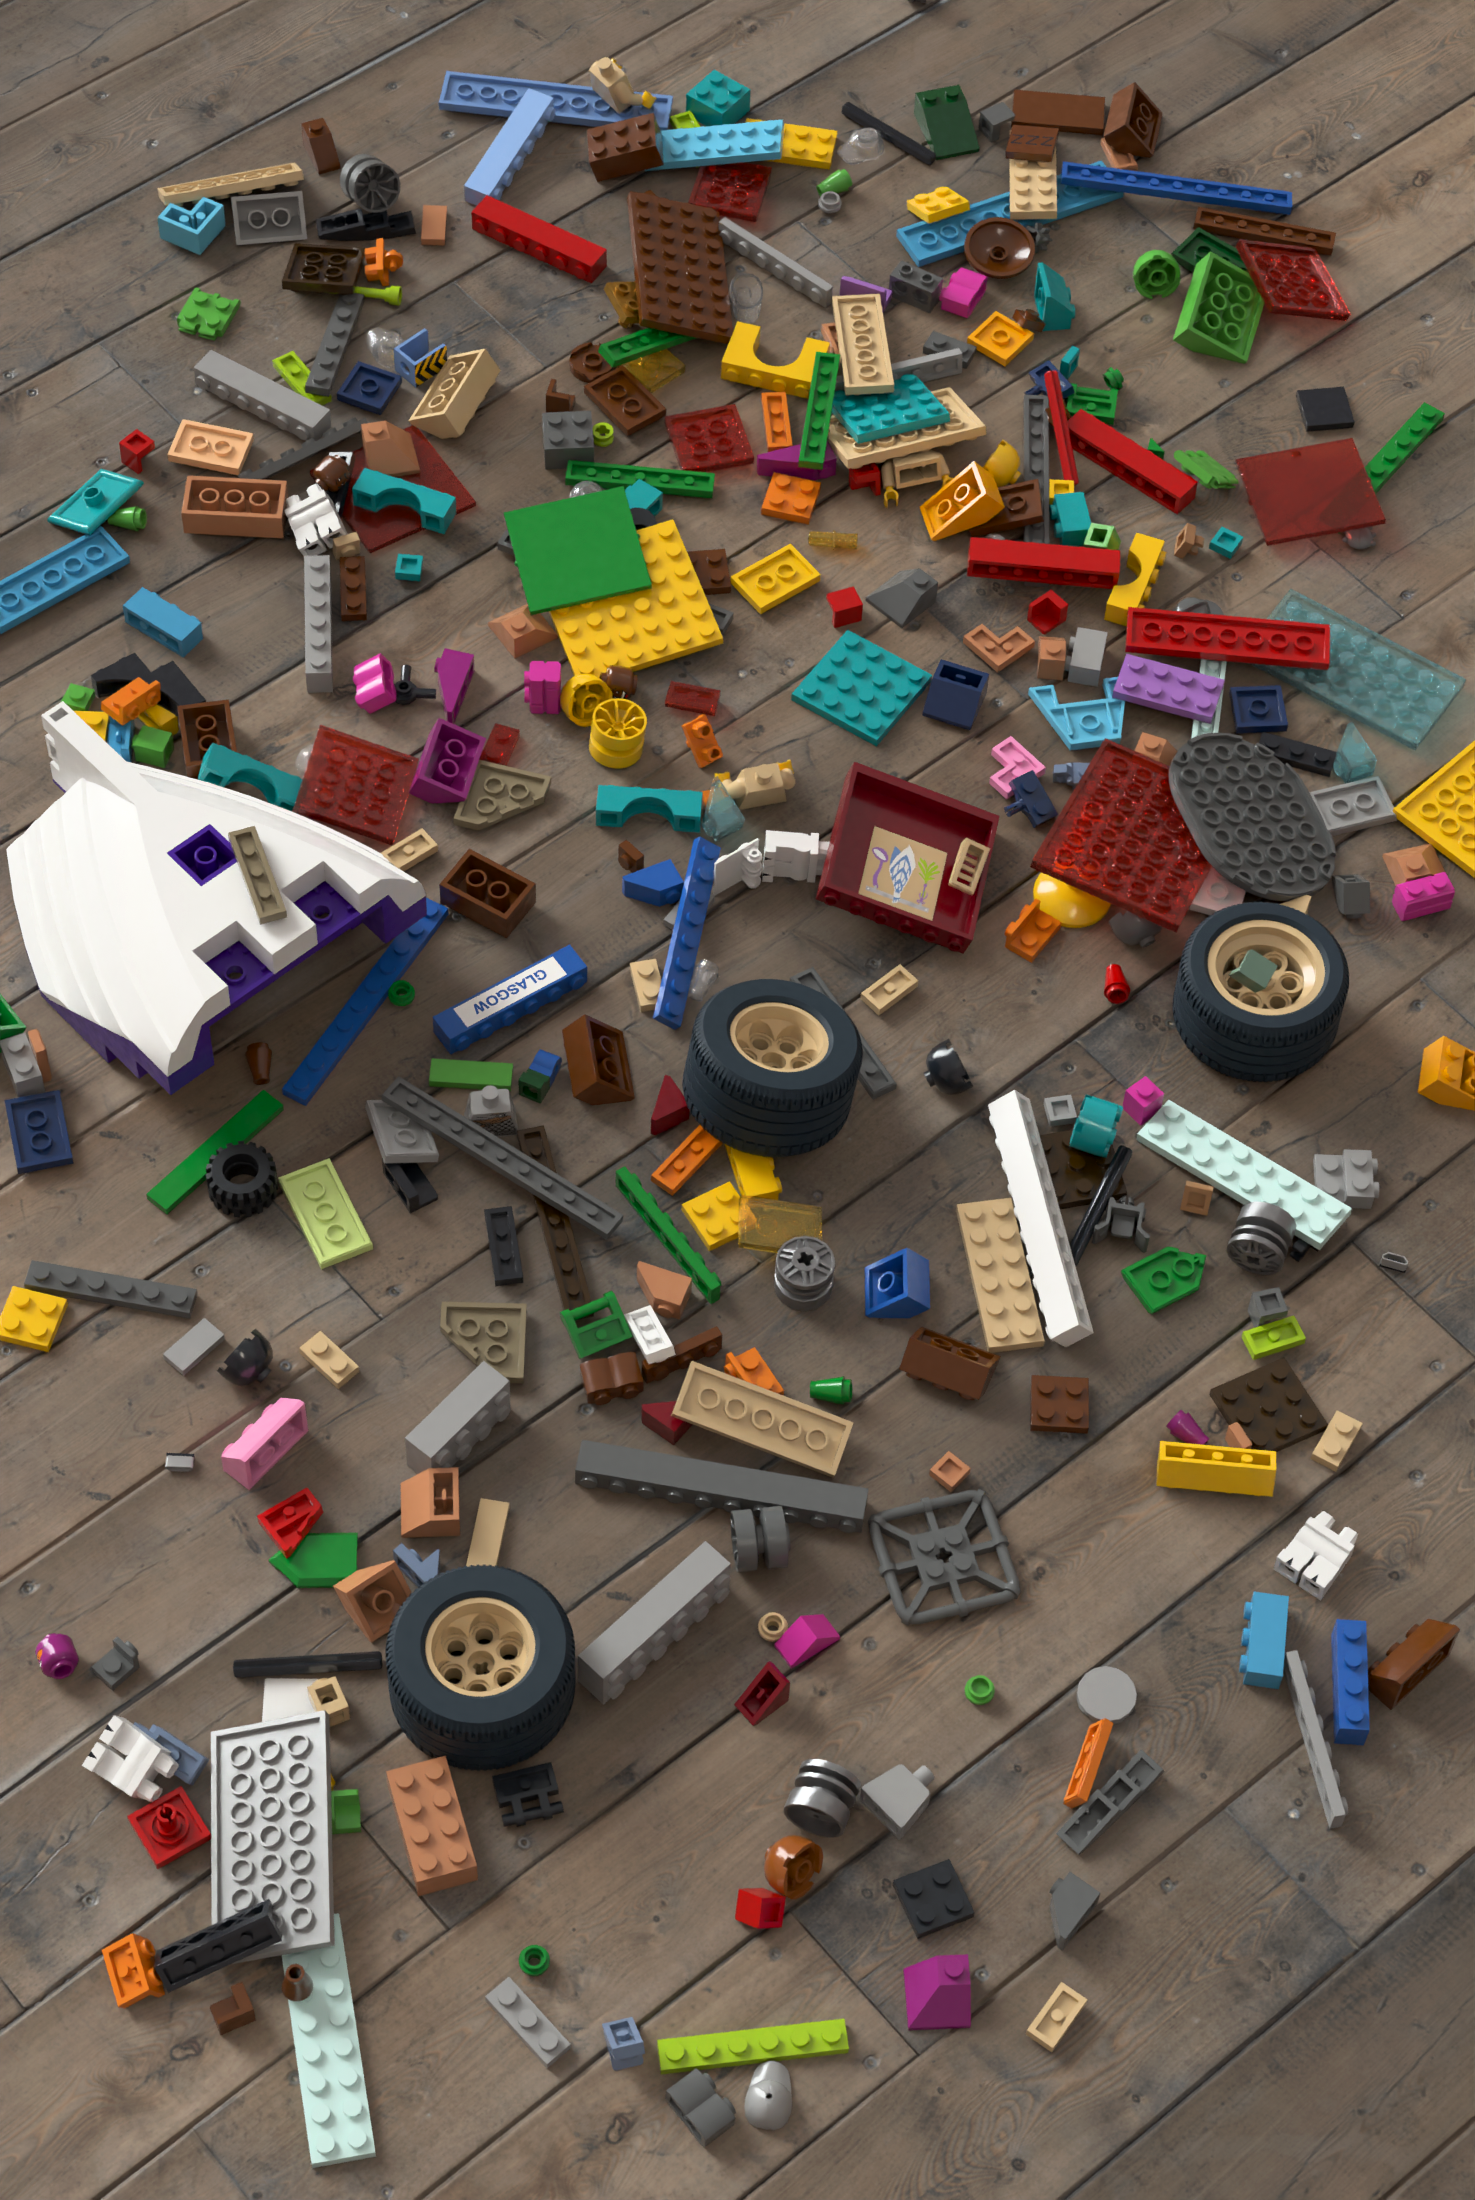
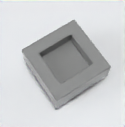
M1071 1095L1044 1098V1108L1049 1127L1074 1124L1076 1122L1077 1115Z

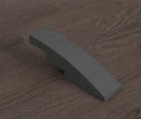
M1141 1749L1122 1770L1119 1769L1100 1790L1097 1789L1056 1834L1080 1855L1164 1773V1769Z

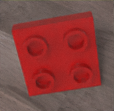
M182 1786L127 1816L130 1825L157 1870L211 1840V1833Z

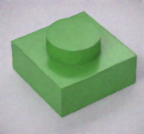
M70 683L61 702L63 701L73 711H88L95 698V690Z

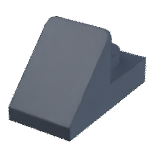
M402 1543L393 1550L394 1561H396L399 1569L417 1587L423 1585L430 1578L440 1575L439 1549L423 1562L415 1550H408Z
M633 2017L602 2024L613 2070L617 2071L643 2064L642 2054H645L644 2043Z

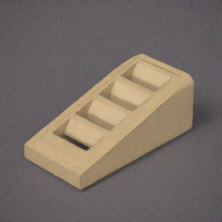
M966 838L958 850L948 885L972 896L990 848ZM968 853L970 855L977 857V861L966 856V854ZM965 861V862H967V863H970V864L974 865L975 868L973 869V868H971V867H969V866L963 864V862ZM960 870L971 873L972 877L961 873ZM959 877L963 880L970 882V885L967 886L961 882H958L957 878Z

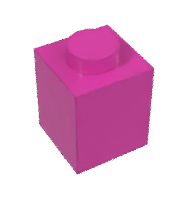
M1145 1076L1126 1089L1123 1109L1141 1126L1151 1119L1162 1107L1164 1093Z

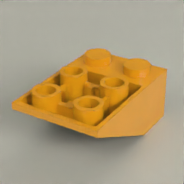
M1442 1036L1424 1048L1418 1093L1441 1105L1475 1111V1052L1446 1036Z

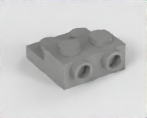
M1344 1149L1342 1155H1314L1315 1187L1351 1208L1371 1209L1374 1198L1379 1197V1182L1373 1181V1175H1377L1378 1161L1377 1158H1372L1371 1150Z

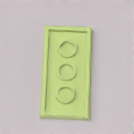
M330 1158L278 1177V1183L321 1269L373 1250V1244Z

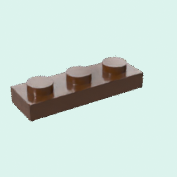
M365 556L340 557L342 621L367 620Z
M717 1326L673 1346L676 1355L668 1357L662 1362L648 1364L646 1359L643 1360L641 1375L646 1384L654 1380H663L669 1373L678 1369L688 1368L691 1361L695 1362L703 1357L715 1355L722 1349V1333Z

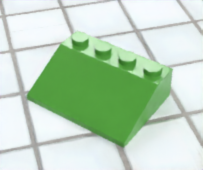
M1213 252L1208 253L1196 263L1173 341L1193 352L1245 364L1249 357L1270 285Z

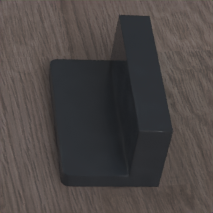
M382 1158L383 1174L410 1214L438 1200L437 1192L417 1163H384Z

